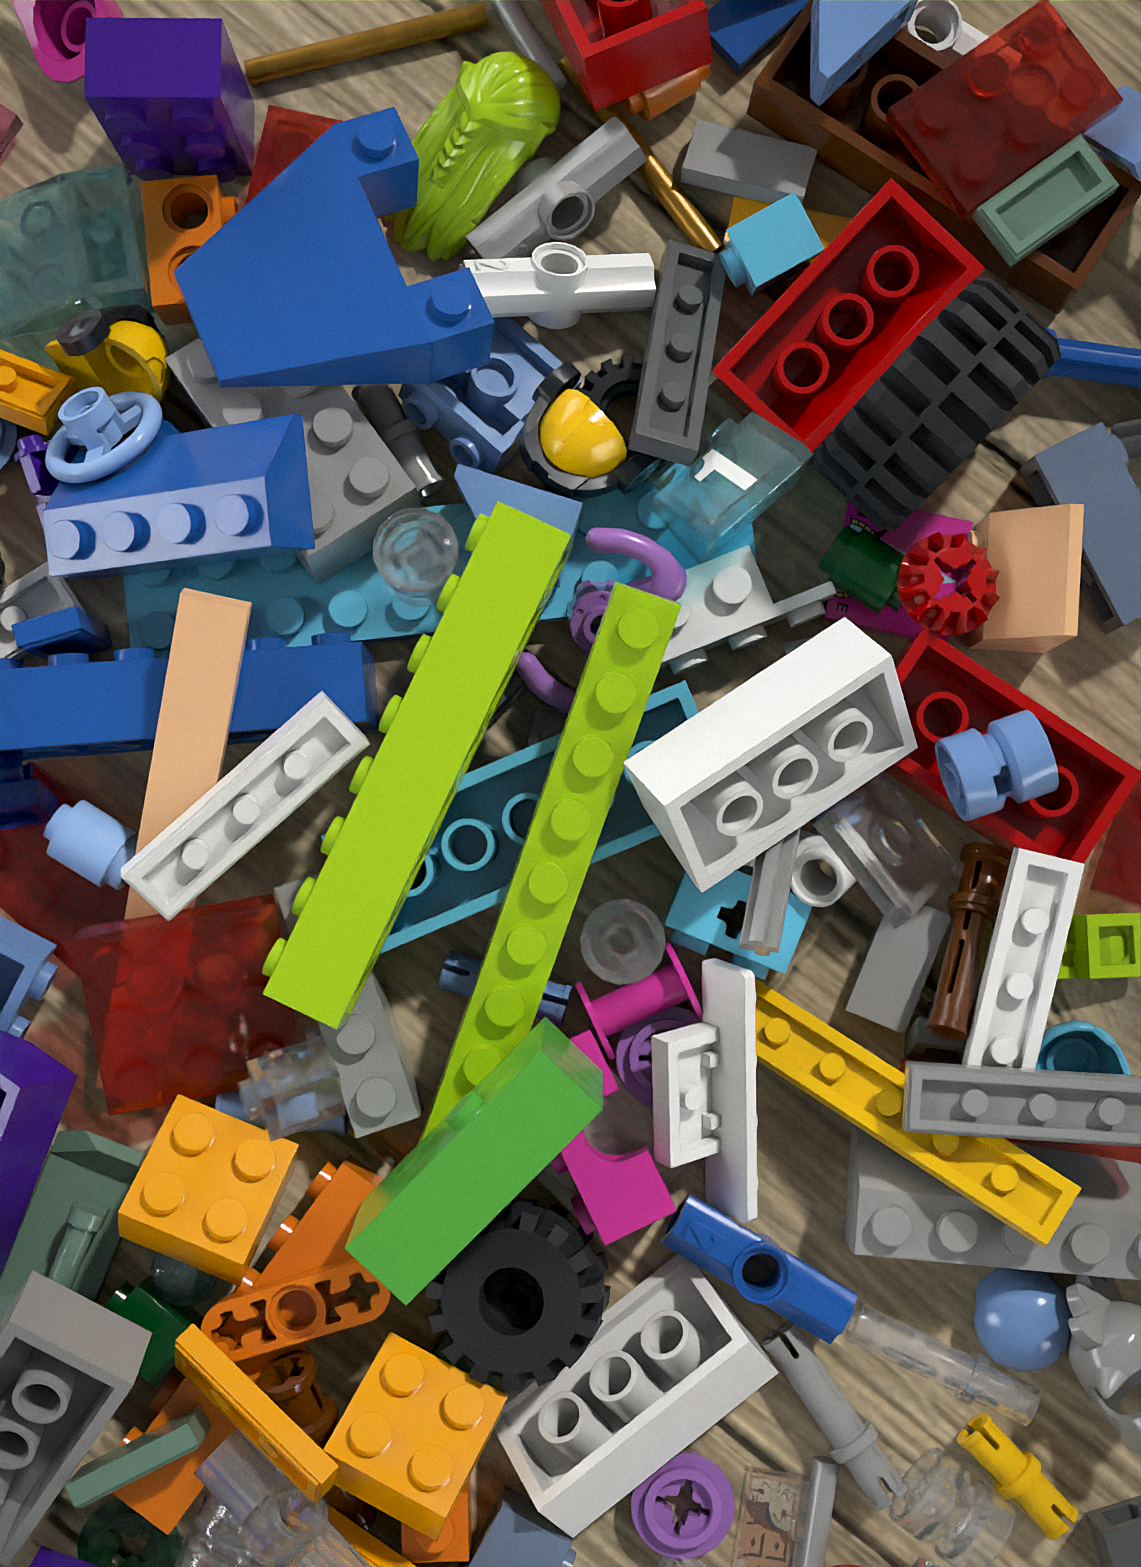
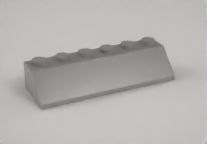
M852 1123L843 1241L854 1255L1141 1280V1147L1005 1138L1082 1188L1052 1238L1043 1249Z

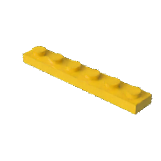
M755 978V1041L758 1062L1041 1248H1045L1082 1189L1081 1187L1005 1138L905 1132L902 1129L905 1074Z

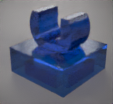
M21 754L0 756V830L47 824L57 811L56 797L38 778L34 779L32 766L30 764L23 765Z

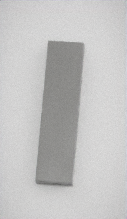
M906 1061L902 1129L905 1132L1141 1147V1076Z

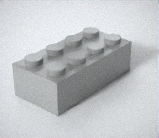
M199 337L165 358L181 393L207 429L290 414L303 415L315 549L294 553L317 585L423 517L416 486L342 385L220 387Z
M34 1270L0 1320V1564L6 1567L14 1559L134 1386L152 1332Z

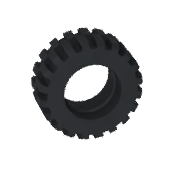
M976 277L924 328L827 435L813 454L817 471L875 526L880 529L896 530L972 453L1061 356L1057 338L995 280Z

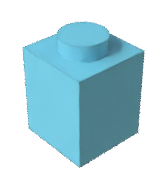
M793 192L726 229L723 239L726 250L720 252L719 256L734 286L737 288L745 283L751 297H754L807 268L821 254L824 247L796 193Z

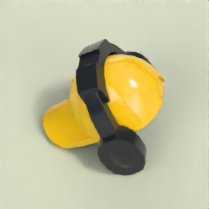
M139 304L108 306L99 310L91 309L79 312L63 324L58 331L57 340L49 342L44 349L61 373L77 378L78 392L90 387H101L108 396L121 392L139 391L153 396L160 404L169 386L171 371L165 358L171 354L167 341L156 326L155 318ZM138 425L130 431H128L127 433L123 434L121 440L129 437L135 431Z
M566 362L552 371L534 391L532 399L535 404L528 414L519 445L521 458L529 473L532 471L544 484L543 488L553 494L569 499L573 497H597L617 489L624 495L628 494L652 474L662 459L639 452L626 461L627 449L623 437L614 423L607 418L589 397L573 389L579 382L581 372L571 362Z

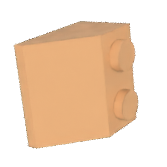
M1062 504L991 512L976 524L975 531L969 530L967 540L975 546L987 547V560L993 569L1000 571L996 579V594L1001 597L992 607L987 616L988 620L970 631V649L1045 653L1077 636L1084 504Z

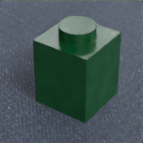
M152 1272L136 1287L126 1280L103 1306L152 1332L138 1375L153 1388L160 1383L175 1365V1340L191 1324H194L201 1330V1324L204 1319L199 1312Z

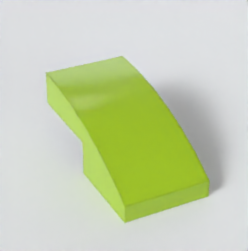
M1141 912L1072 915L1057 979L1141 977Z

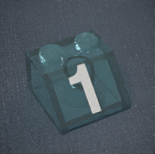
M753 411L738 424L732 418L725 420L703 441L702 445L707 451L694 461L691 467L675 463L654 484L659 493L654 496L652 512L698 564L710 560L793 488L813 456L812 452L803 443Z

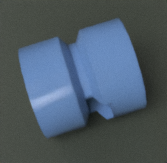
M1029 710L989 723L987 734L985 735L972 728L935 742L936 761L944 788L953 808L964 822L1003 809L1006 797H1011L1019 804L1058 789V769L1054 753L1043 727Z

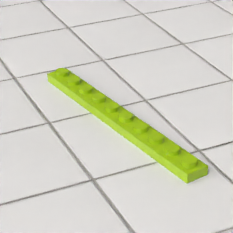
M617 581L614 582L418 1144L531 1030L625 766L623 762L628 758L682 606L678 602Z

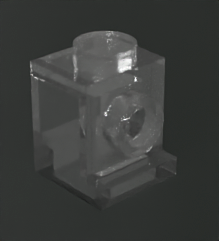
M318 1027L305 1031L307 1038L305 1042L284 1049L274 1050L267 1055L246 1061L249 1079L237 1082L239 1095L249 1121L260 1117L270 1142L346 1115L339 1071Z

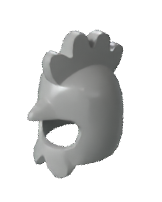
M1077 1275L1076 1283L1068 1286L1066 1289L1067 1303L1073 1318L1068 1320L1072 1333L1069 1347V1362L1086 1393L1099 1412L1120 1434L1126 1448L1134 1453H1140L1141 1411L1124 1415L1116 1413L1120 1401L1129 1390L1141 1382V1306L1122 1299L1114 1278Z

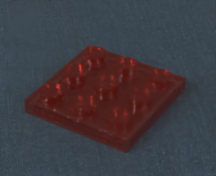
M273 893L182 909L170 921L159 913L73 929V943L109 1116L172 1104L178 1094L193 1100L304 1078L293 1009L263 995L270 977L262 974L263 966L275 942L281 937Z

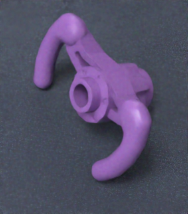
M597 527L592 528L587 533L586 544L593 552L619 553L637 559L647 565L652 571L651 576L626 583V585L675 602L682 597L687 583V574L683 566L667 549L647 536L625 529ZM610 579L604 582L586 580L577 586V592L573 600L567 603V617L572 637L583 649L585 665L600 625L592 624L591 622L595 617L604 614L614 585V581ZM524 652L515 668L516 672L530 691L545 703L569 714L576 691L560 684L546 672L533 654Z

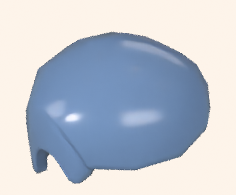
M997 1267L979 1282L975 1289L976 1306L973 1326L978 1335V1342L993 1362L1018 1372L1042 1370L1057 1362L1060 1355L1065 1353L1072 1335L1068 1320L1073 1317L1064 1291L1049 1272Z

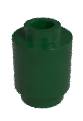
M846 525L825 553L818 568L830 575L828 582L832 581L836 588L877 615H880L886 605L896 612L902 605L898 593L897 577L901 561L905 555L865 528L857 532Z

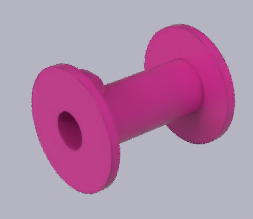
M669 941L662 944L671 965L591 1002L581 981L575 984L609 1060L616 1057L607 1039L608 1036L685 1000L688 1001L698 1020L703 1018V1012Z

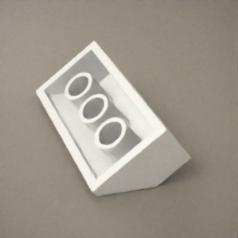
M844 617L623 763L644 809L695 886L703 893L917 749L918 746L892 655Z
M676 1254L603 1313L601 1318L603 1322L583 1355L570 1369L566 1366L560 1371L555 1380L539 1387L535 1379L527 1380L521 1390H506L504 1392L508 1397L494 1431L537 1511L572 1538L778 1374V1371L745 1324L703 1270L680 1254Z

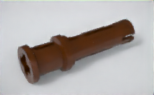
M982 842L968 843L961 848L959 858L964 866L958 890L949 896L947 904L949 915L954 920L940 970L930 1017L925 1026L928 1032L935 1036L953 1041L968 1039V1028L979 983L982 978L992 929L995 927L1012 857V852L1005 848Z
M303 1350L287 1352L269 1362L261 1371L258 1378V1387L323 1450L336 1428L339 1415L338 1407L330 1395L323 1393L316 1379L318 1366L314 1356L310 1352ZM336 1485L323 1496L328 1505L365 1531L371 1528L376 1521V1507Z

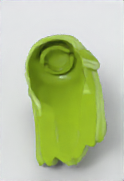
M510 51L493 53L476 64L463 61L458 73L457 83L437 104L411 141L419 158L417 206L383 216L387 222L394 221V241L401 243L402 248L412 253L427 248L428 257L433 262L439 258H443L445 261L451 259L466 244L467 239L465 236L478 226L492 203L527 159H531L538 151L542 141L555 132L560 119L561 100L554 80L540 64L524 54Z

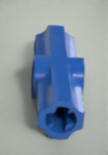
M687 1193L682 1202L678 1204L677 1211L671 1216L660 1240L661 1244L735 1287L748 1301L765 1305L830 1345L838 1335L842 1334L853 1314V1308L858 1298L856 1292L784 1250L771 1237L752 1231L691 1193ZM758 1253L771 1255L775 1259V1267L768 1279L762 1282H752L742 1276L744 1263L750 1256Z

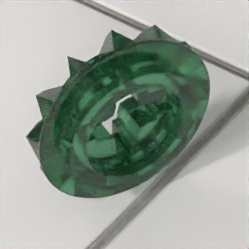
M116 1498L103 1505L100 1504L87 1519L79 1536L77 1555L78 1559L99 1567H180L184 1536L179 1534L177 1526L173 1528L169 1535L165 1534L122 1500ZM124 1532L130 1539L138 1534L143 1535L146 1532L150 1534L146 1540L147 1543L141 1550L144 1558L142 1561L132 1554L125 1559L120 1558L117 1562H112L118 1553L117 1550L123 1543L122 1536L119 1533Z

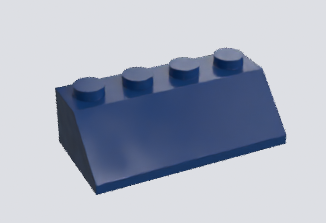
M290 414L156 437L134 460L105 477L84 483L60 481L43 510L49 577L101 579L314 550L315 540L303 415ZM116 444L115 446H113V447L111 448V450L114 449L115 447H117V446L120 445V444ZM88 449L78 451L71 463H83Z

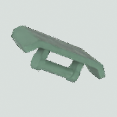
M87 1130L58 1132L0 1278V1320L33 1270L97 1303L122 1240V1237L119 1236L118 1211L147 1156L145 1153Z

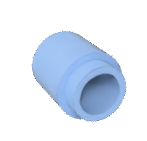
M85 800L79 801L73 808L63 804L52 816L43 833V837L50 840L46 851L47 855L100 888L108 884L117 891L122 889L127 882L121 878L120 869L135 856L138 842L136 840L137 832Z

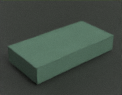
M1080 134L979 206L973 213L972 218L1011 268L1111 196L1120 185Z
M202 1405L81 1466L64 1486L74 1508L78 1506L82 1508L198 1449L211 1428Z

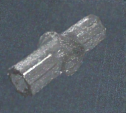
M238 1428L194 1471L193 1474L245 1528L244 1539L246 1547L252 1557L263 1566L371 1567L328 1522L329 1511L325 1498L322 1497L318 1503L315 1501L311 1502ZM281 1518L289 1524L291 1530L285 1526Z

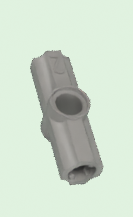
M614 116L560 160L547 156L538 158L528 164L516 182V196L465 236L467 242L480 259L526 258L536 247L544 244L550 238L558 241L571 240L580 235L589 226L594 216V203L645 163L647 159L625 125Z

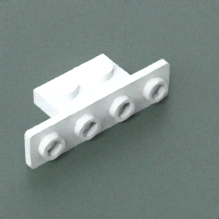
M749 545L685 570L687 574L685 591L682 597L676 601L682 606L659 669L670 665L673 674H679L709 661L706 650L729 642L732 651H736L765 639L768 636L764 627L787 618L792 628L826 614L823 603L837 593L832 581H829L773 604Z
M712 958L702 962L703 1022L651 1036L654 1160L669 1168H673L705 1157L707 1203L743 1223H747L757 1219L758 1190L755 976L751 970Z

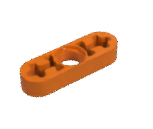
M351 1258L227 1295L218 1300L206 1313L201 1324V1331L232 1362H237L373 1321L385 1311L392 1292L355 1258ZM354 1273H362L365 1282L377 1281L379 1289L373 1292L370 1298V1305L362 1306L358 1296L338 1300L334 1307L339 1316H329L330 1300L326 1289L321 1284L322 1281H331L330 1295L348 1289L353 1282ZM294 1290L309 1294L316 1304L315 1319L310 1324L300 1327L287 1323L281 1316L279 1309L280 1300L284 1294ZM266 1300V1321L274 1335L266 1336L265 1322L248 1328L242 1335L240 1344H235L231 1334L220 1336L217 1328L225 1321L226 1312L232 1311L236 1321H244L257 1317L262 1310L257 1301Z

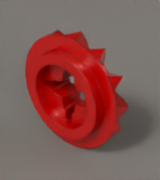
M940 531L915 543L903 557L897 577L901 603L912 620L922 628L942 636L962 635L986 622L992 607L1001 598L996 594V579L1000 571L993 569L987 560V547L975 546L965 539V533L950 535L941 534ZM962 568L964 570V573L961 575L963 578L957 586L963 595L955 591L936 600L934 596L940 591L939 586L944 581V577L939 572V569L947 574Z

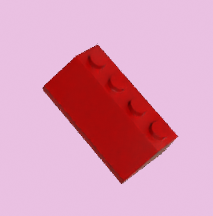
M890 178L711 370L709 385L751 425L805 461L893 361L969 283L981 274L985 267L898 183Z

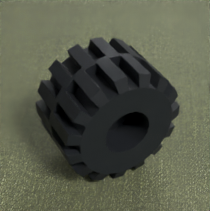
M519 1199L513 1205L506 1206L427 1285L426 1298L437 1300V1309L428 1316L432 1333L446 1331L451 1342L442 1352L453 1365L462 1356L474 1364L468 1377L484 1385L492 1375L503 1377V1390H521L527 1380L535 1379L539 1387L555 1380L560 1371L566 1366L570 1369L583 1355L603 1322L601 1319L603 1312L609 1304L611 1286L604 1284V1274L609 1269L604 1251L596 1254L589 1242L595 1236L594 1233L586 1235L581 1225L577 1228L565 1219L569 1213L568 1210L556 1204L551 1205L548 1209L537 1207V1199ZM519 1274L524 1283L535 1282L537 1286V1291L529 1298V1301L524 1293H514L511 1284L519 1278Z

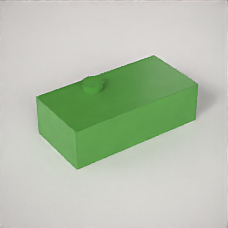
M544 1017L361 1202L345 1250L402 1303L407 1305L603 1110V1071L547 1017Z

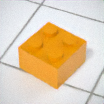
M178 1094L118 1211L119 1236L240 1287L294 1171L299 1144Z
M390 1332L323 1449L339 1466L334 1485L437 1541L499 1420L508 1395L488 1384L484 1385L468 1377V1373Z

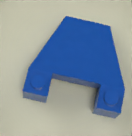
M395 107L333 124L174 271L176 283L220 387L431 383L489 364L495 322L470 268H464L407 286L376 219L417 206L419 158Z

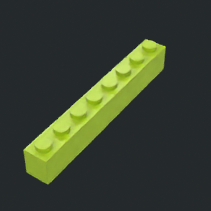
M497 501L490 517L482 513L478 516L465 544V550L472 553L461 577L451 574L439 596L436 610L444 613L433 637L426 634L421 636L410 657L407 670L415 675L404 698L395 694L383 713L378 731L386 734L379 751L375 758L366 755L354 774L349 791L356 794L357 797L346 819L337 816L324 837L320 852L328 855V858L318 879L316 880L309 876L304 881L294 900L291 913L299 916L298 921L288 941L280 937L275 942L265 961L262 974L270 977L263 995L336 1030L347 1024L573 548L571 534Z

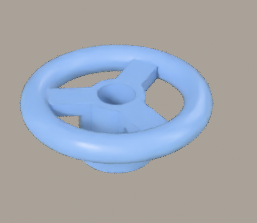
M90 387L77 392L66 400L59 409L58 417L63 425L51 439L45 454V463L49 473L62 482L84 483L105 477L121 469L139 456L157 435L162 423V409L159 402L153 396L139 391L121 392L108 396L103 388ZM138 425L135 431L125 441H123L120 445L111 450V448L121 440L123 434L127 433L128 431H130ZM71 445L86 446L88 451L83 463L65 462L66 454Z

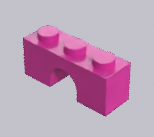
M588 1027L568 1037L603 1071V1097L619 1090L618 1084L591 1028ZM582 1130L551 1161L558 1175L567 1170L570 1171L580 1193L570 1198L577 1218L586 1235L597 1230L605 1246L677 1211L646 1143L623 1154H606L594 1148Z

